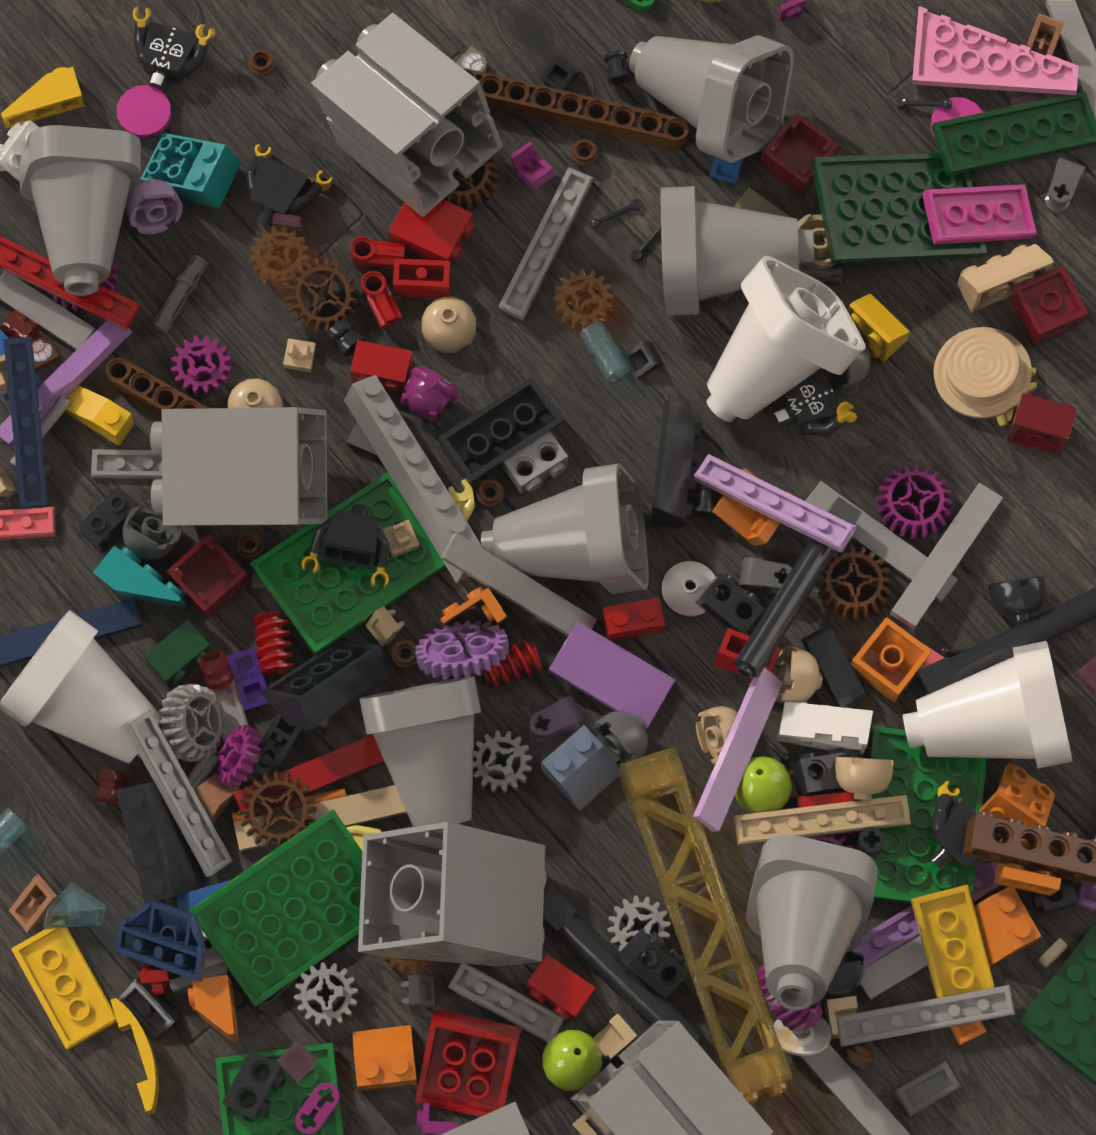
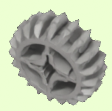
M199 684L181 685L174 688V690L167 693V698L162 700L164 708L159 710L162 720L158 721V723L162 725V733L177 759L189 762L210 758L212 754L217 752V747L222 745L220 737L224 735L222 725L225 723L221 719V715L224 712L219 711L220 702L214 700V693L208 692L207 687H202Z

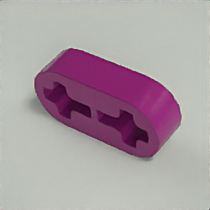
M322 1083L318 1085L297 1113L295 1123L297 1129L302 1134H317L338 1106L340 1094L333 1084ZM329 1090H332L331 1096L334 1101L332 1103L325 1102L321 1109L317 1107L322 1100L319 1093L321 1091L327 1093ZM314 1110L318 1111L314 1117L316 1126L314 1128L308 1126L307 1129H304L302 1117L304 1115L310 1117Z

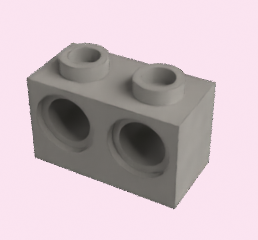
M548 432L502 462V468L520 494H523L527 490L533 492L543 484L542 481L549 476L556 477L564 472L565 466L568 465V456L553 434ZM550 452L556 458L552 461H544L541 455ZM522 467H528L533 472L529 476H521L517 471Z

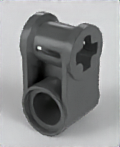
M1059 157L1045 198V205L1049 211L1059 214L1067 210L1075 189L1077 190L1085 166Z
M744 558L739 588L750 592L776 595L782 586L779 583V576H785V580L792 568L787 564L769 562L759 558Z

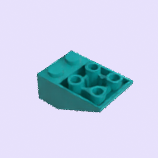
M163 133L140 180L142 182L151 179L161 180L171 185L181 198L199 205L219 208L242 161L225 144Z
M114 546L93 571L96 576L123 597L182 608L188 606L183 600L186 595L169 581L166 585L161 583L164 578L148 564L142 568L139 565L142 560L125 546L122 550Z

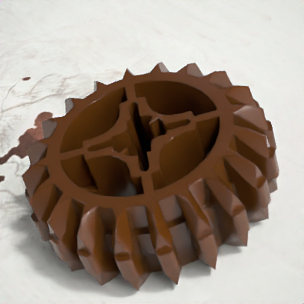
M494 155L472 173L467 180L465 177L457 176V171L454 170L452 175L459 182V186L456 188L464 191L453 190L443 200L456 204L459 207L466 205V209L469 211L472 209L471 203H475L476 206L480 207L482 205L481 198L489 201V192L496 191L494 183L499 181V175L496 174L498 164L493 163L495 161ZM483 170L484 177L482 181L474 187L473 178L478 176V172Z
M314 258L312 266L308 261H304L302 263L303 270L299 267L293 269L297 277L288 276L287 281L293 286H285L284 291L290 293L291 296L285 297L283 300L284 303L292 302L293 306L287 309V313L296 311L298 315L293 318V321L296 323L302 318L304 320L302 324L303 329L308 328L310 323H312V332H318L321 325L322 331L327 333L330 330V325L332 327L338 320L340 321L344 318L348 320L345 314L353 315L355 313V310L349 306L358 304V300L351 297V295L358 293V289H350L349 287L350 284L355 282V279L350 278L346 280L344 276L348 274L349 270L346 268L339 272V262H335L330 267V259L325 258L321 266L320 260ZM312 274L326 275L320 285L308 284L304 281L307 276ZM334 281L340 288L341 301L332 291ZM324 288L323 296L326 299L317 304L319 295L315 292ZM300 289L309 298L308 311L302 304ZM322 306L334 307L338 310L331 317L315 316Z
M853 545L849 546L847 554L844 550L842 553L837 551L838 557L836 555L833 556L820 580L815 585V588L821 590L818 592L817 598L826 599L823 603V608L826 609L833 606L831 615L835 616L840 611L842 612L841 619L843 621L847 619L848 614L852 615L854 622L858 621L859 614L865 620L869 619V611L875 615L878 614V606L884 607L887 603L884 597H889L891 594V590L886 588L892 584V579L886 578L890 572L889 568L880 569L884 564V560L878 559L874 561L876 555L874 551L869 556L864 555L865 547H861L859 553H855ZM848 565L846 575L838 576L837 579H831V575L835 570ZM858 565L867 569L873 578L871 575L862 574L859 571ZM852 573L853 580H855V584L858 585L855 594L854 588H852V584L849 583ZM870 588H876L875 594L870 599L859 603L861 592L869 591ZM833 589H835L836 592H842L846 594L849 602H846L839 598Z
M274 772V781H270L269 776L263 774L264 784L261 785L258 780L254 779L252 784L256 790L253 791L250 788L244 790L245 794L251 798L240 799V804L248 806V809H241L238 812L239 816H248V819L241 821V827L251 825L252 828L246 832L247 837L257 833L258 836L254 843L259 845L264 838L267 840L265 849L268 850L271 847L272 841L277 842L276 848L282 845V841H288L308 827L305 825L306 823L312 824L316 821L314 817L308 816L309 813L317 812V807L308 806L309 803L315 801V796H304L310 787L306 785L299 789L298 786L301 782L299 777L295 779L293 784L289 783L290 773H286L284 781L279 780V772ZM274 788L286 789V792L276 800L268 797L265 798L261 795L265 791ZM294 795L301 804V820L294 817L295 815L288 808V804ZM287 799L283 806V813L285 815L283 817L279 815V818L275 817L269 823L273 813V809L270 806L275 805L277 808V804L281 805ZM255 802L260 804L268 815L262 828L254 816L253 808ZM277 823H285L294 827L293 830L283 834L269 832Z

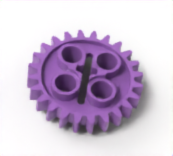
M467 620L462 625L457 621L452 627L446 624L443 630L435 628L434 634H425L426 639L419 640L420 645L416 646L417 652H415L420 670H425L426 675L432 673L433 678L443 675V680L454 676V679L457 680L460 675L469 678L472 673L481 675V670L491 671V665L499 666V660H505V654L509 653L507 634H505L504 629L499 630V625L491 627V622L481 625V620L470 624V620Z

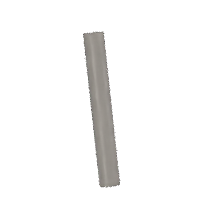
M61 396L42 420V439L71 403L64 396ZM14 456L10 462L16 466Z

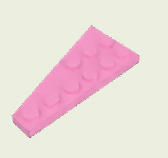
M919 6L912 85L1076 95L1078 65L1049 54L1046 56L1031 51L1030 47L1022 44L1021 46L1007 42L1006 38L971 25L959 24L951 21L950 17L942 14L941 16L928 12V9Z

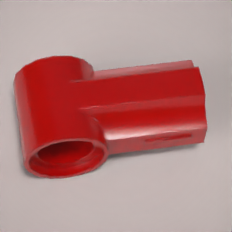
M359 236L351 243L350 260L355 267L360 269L370 266L394 268V259H404L405 244L373 241L369 237ZM366 249L369 251V254L367 256H359L356 254V251Z
M377 271L366 273L361 281L363 297L368 301L380 328H390L396 325L403 317L386 285L385 277ZM370 283H378L381 285V288L373 292L368 290L367 286Z

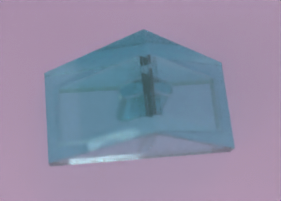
M71 882L47 908L43 922L44 929L102 925L106 906Z

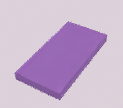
M578 621L548 672L612 710L625 711L633 716H640L645 721L647 728L675 681L672 677Z

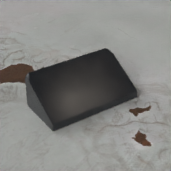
M140 977L135 979L118 998L157 1041L183 1018L182 1013L164 994L153 995L151 983H141Z

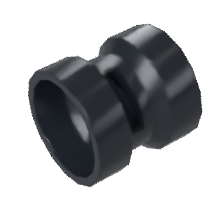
M344 318L338 321L327 333L328 338L333 343L339 345V351L344 357L355 353L357 340L366 341L360 332H356L353 329L354 325L349 318L348 320Z

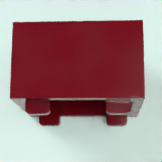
M796 112L762 151L760 164L800 195L804 196L815 183L811 161L815 157L837 156L839 144Z
M1064 266L1015 286L1009 298L1034 346L1083 325L1089 314Z
M1029 391L1027 394L1022 393L1014 412L1007 441L1061 456L1069 440L1077 408L1072 407V403L1065 405L1033 396L1032 392Z
M210 534L167 570L170 581L186 595L185 597L207 620L250 583L247 573Z

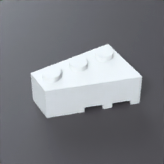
M785 701L777 741L827 751L842 748L844 752L854 751L855 756L862 757L868 743L873 711L829 705L808 704L805 701L801 703Z

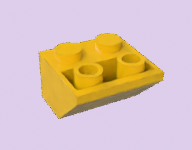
M871 293L849 305L848 313L864 343L870 349L872 357H878L884 362L907 341L910 331Z

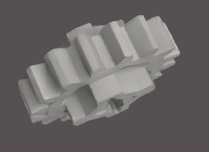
M496 731L495 738L491 739L486 734L484 744L479 741L476 742L479 752L473 751V759L477 760L473 762V770L478 771L473 774V778L475 780L483 779L481 782L483 789L489 784L491 785L492 793H495L497 788H501L503 794H507V787L511 786L516 791L518 790V781L522 783L527 782L524 773H531L532 768L526 765L532 762V756L525 755L529 751V746H520V736L512 740L511 732L508 731L505 737H501L500 732ZM499 745H507L511 748L505 749L499 747ZM488 750L490 758L482 765L483 756ZM500 757L502 761L506 760V766L496 765V759ZM520 759L519 770L514 774L513 764L517 763ZM495 775L502 777L504 780H496L491 777Z
M634 896L633 903L631 904L626 899H623L624 908L621 909L615 906L613 911L617 916H609L608 922L614 926L608 928L607 933L615 934L610 943L611 945L620 944L618 952L639 932L638 930L632 931L636 922L639 925L645 924L644 930L649 935L651 929L658 925L657 935L664 940H669L670 934L665 932L664 929L670 928L671 923L663 921L667 916V911L659 913L660 903L656 902L651 906L649 904V897H646L644 902H639L638 896ZM637 910H645L650 914L643 915L638 913ZM625 915L628 924L620 931L619 924Z
M325 962L321 963V970L318 971L315 967L311 966L310 971L312 974L308 976L302 973L301 978L304 983L296 984L295 986L297 990L301 991V994L294 996L295 1001L302 1002L297 1008L299 1013L307 1011L305 1020L310 1021L314 1017L315 1025L318 1027L322 1021H326L329 1028L332 1026V1020L334 1019L339 1024H342L341 1016L345 1014L351 1017L352 1012L349 1006H357L358 1004L356 1000L352 999V996L358 994V989L350 988L355 983V979L353 977L346 979L347 969H343L340 973L337 972L338 967L335 963L331 969H327ZM330 976L340 980L344 987L334 985L330 980ZM319 978V983L316 987L309 989L310 985ZM325 983L330 993L334 994L329 996L328 1007L323 997L319 996L324 993ZM345 999L343 1005L334 1012L335 1005ZM308 1003L318 1004L322 1008L323 1014L313 1010Z

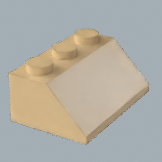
M1033 244L1028 247L1021 245L1012 250L1011 254L1007 256L997 255L989 259L985 265L980 267L973 265L964 269L961 272L962 274H960L957 285L972 313L1010 297L1015 286L1050 272L1054 262L1038 245Z

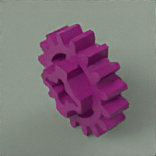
M196 335L194 336L193 343H189L186 339L183 341L184 349L180 347L175 348L178 357H171L172 364L175 365L171 368L172 375H177L175 377L176 384L183 383L182 387L185 392L192 388L194 396H197L200 390H204L205 395L208 396L210 388L218 392L220 391L218 383L227 384V378L224 374L230 375L232 373L231 367L227 366L232 362L231 357L226 356L228 353L225 346L219 348L220 342L218 339L210 343L209 336L206 335L203 341H199ZM216 356L220 361L219 369L213 364ZM184 362L189 367V369L187 370V375H185L183 371Z
M245 724L242 726L238 725L236 731L232 730L230 735L224 740L225 744L217 755V764L220 765L216 773L219 774L218 780L221 783L233 788L235 786L239 787L241 782H246L247 776L253 772V766L259 761L261 748L258 747L261 742V738L258 737L260 732L256 731L255 728Z

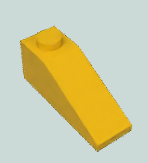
M60 67L52 73L46 74L1 113L6 129L11 128L17 122L20 124L29 120L36 121L85 107L74 68Z
M79 385L66 397L71 403L64 411L65 413L120 446L135 425L130 412L111 400Z

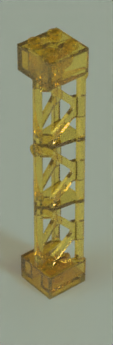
M676 746L620 765L619 778L630 809L633 808L686 959L690 976L694 982L723 1066L722 1072L750 1105L758 1102V1098L761 1095L768 1093L769 1098L783 1094L786 1092L785 1089L788 1088L793 1077L773 1026L702 823L693 817L696 805ZM675 795L681 814L655 801ZM648 815L686 835L669 870H666ZM694 850L701 871L678 878L690 852ZM705 882L712 901L685 888ZM678 902L717 923L701 958L696 956ZM725 937L732 959L708 967L721 938ZM736 969L743 990L715 976ZM709 990L748 1011L746 1019L731 1048L728 1047ZM756 1025L764 1050L737 1059L751 1028Z

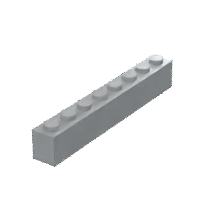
M374 375L353 383L344 401L439 556H442L453 533L460 534L483 549L377 376ZM442 560L456 583L470 578L467 574Z

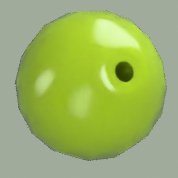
M766 756L754 757L749 760L734 796L739 805L751 814L781 810L787 804L791 794V777L784 765L776 759Z
M566 1030L555 1035L545 1046L543 1070L548 1080L558 1088L566 1091H578L590 1083L602 1069V1051L597 1041L585 1032Z

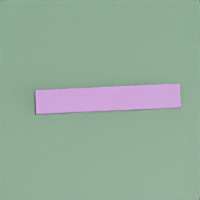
M709 454L694 475L695 481L841 553L856 531L855 525Z
M766 668L763 669L759 677L753 678L693 815L696 820L712 832L719 831L783 684L780 679Z

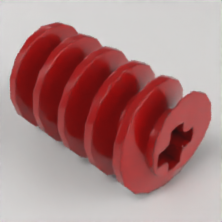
M279 612L263 613L253 618L254 624L257 625L254 632L255 635L259 636L256 638L255 643L260 647L256 652L257 656L261 658L258 661V667L262 669L259 672L262 675L281 674L294 668V664L286 663L285 661L292 658L293 653L284 651V649L291 647L292 643L283 641V638L290 636L291 632L282 630V627L290 623L289 620L281 619L282 613Z
M523 640L521 642V650L515 644L511 645V653L505 654V660H499V666L491 665V671L481 670L488 688L490 682L496 688H499V679L502 678L508 685L510 684V675L513 674L519 681L521 680V671H524L530 677L532 676V667H535L539 673L542 672V664L533 641L532 646H530L526 640Z

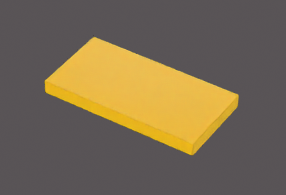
M966 884L910 899L936 998L995 988L969 886Z
M63 919L11 948L67 1051L117 1023L111 1005Z

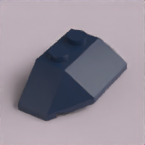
M151 901L128 919H124L119 923L115 952L198 982L203 980L206 942L196 914L158 901Z

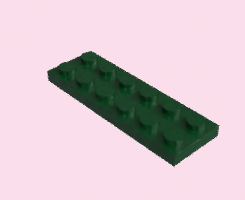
M1086 91L1078 92L1076 95H1064L934 122L931 127L947 176L1096 145V120Z

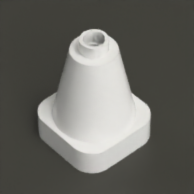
M764 256L741 282V288L749 304L707 382L711 393L707 399V405L714 414L726 422H732L736 417L750 419L820 368L834 374H843L865 349V343L840 298L819 280L777 259Z
M69 610L1 699L0 709L24 727L33 722L129 764L136 755L138 757L140 755L123 725L148 710L151 711L158 725V721L162 720V716L95 641L94 636L98 630Z
M1047 641L1014 647V657L917 699L918 712L903 714L909 748L925 746L928 757L1036 759L1038 768L1073 762Z

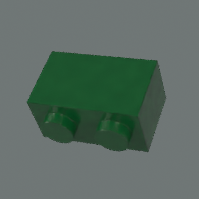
M187 620L146 653L144 658L147 664L169 688L172 684L178 685L183 682L188 676L187 672L195 665L200 667L207 662L212 649L205 638Z

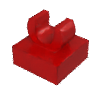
M148 963L139 972L141 983H151L153 995L165 994V989L170 988L169 980L175 974Z

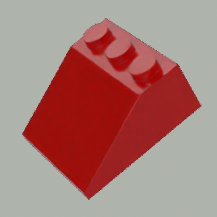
M436 1009L431 1019L415 1102L421 1104L430 1103V1106L478 1117L504 1107L522 1028Z

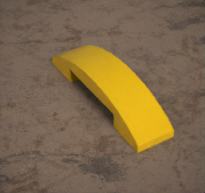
M117 998L111 999L110 1001L121 1031L124 1032L129 1029L133 1031L148 1078L146 1081L137 1083L146 1113L148 1115L154 1114L159 1092L158 1069L154 1051L144 1029L131 1011Z

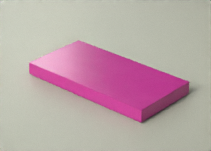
M1025 184L925 190L922 193L934 245L1032 239L1037 235Z

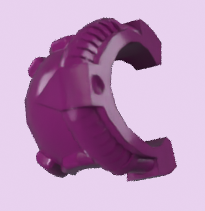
M416 366L412 369L410 379L404 388L405 393L401 396V404L403 406L407 405L408 409L416 417L428 419L429 422H435L437 415L442 414L447 404L450 402L456 405L461 395L458 394L457 387L441 375L426 367Z

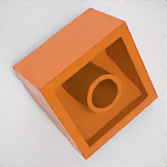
M886 617L853 658L850 665L857 676L895 703L911 683L917 671L921 669L932 650Z
M1007 887L974 906L989 967L1036 943L1041 937L1036 925L1013 887Z
M228 975L203 978L200 982L192 980L193 988H188V997L193 1011L196 1010L203 1020L233 1043L239 1042L233 984Z
M411 1025L353 1032L354 1061L359 1091L417 1084Z

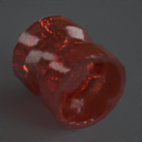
M15 309L7 316L1 330L8 337H32V340H34L39 333L40 324L34 320L27 321L25 315Z
M212 651L201 657L199 664L202 672L205 674L204 679L208 689L220 691L233 683L234 677L231 669L228 667L229 662L224 652Z
M111 769L98 770L97 781L99 782V788L95 791L94 800L108 804H120L117 790L122 789V785L126 781V773Z

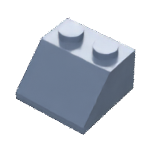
M585 725L541 762L543 773L579 812L622 775L621 770L608 751Z

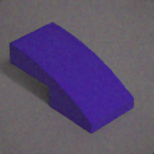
M255 648L227 656L244 711L269 703L262 695V690L267 688L263 675L259 673L261 668L258 667Z

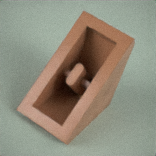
M1038 13L1027 47H1030L1031 51L1045 56L1049 54L1052 56L1064 22Z
M217 773L199 785L195 790L212 824L235 798L234 792L241 790L240 787L235 786L233 788L221 783L218 780L219 774Z
M38 874L32 879L9 912L28 932L63 903Z

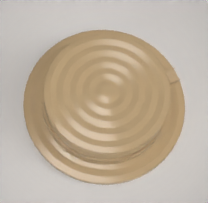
M989 327L971 328L952 336L939 351L934 364L935 386L942 400L954 411L972 418H993L1012 410L1017 406L1022 393H1027L1032 377L1030 358L1023 345L1012 335Z

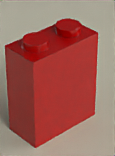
M446 200L439 202L423 217L404 202L388 231L389 242L404 243L405 249L428 260L450 261L451 265L452 261H458L463 250L461 244L465 238L469 239L471 237L475 224H473L472 212Z

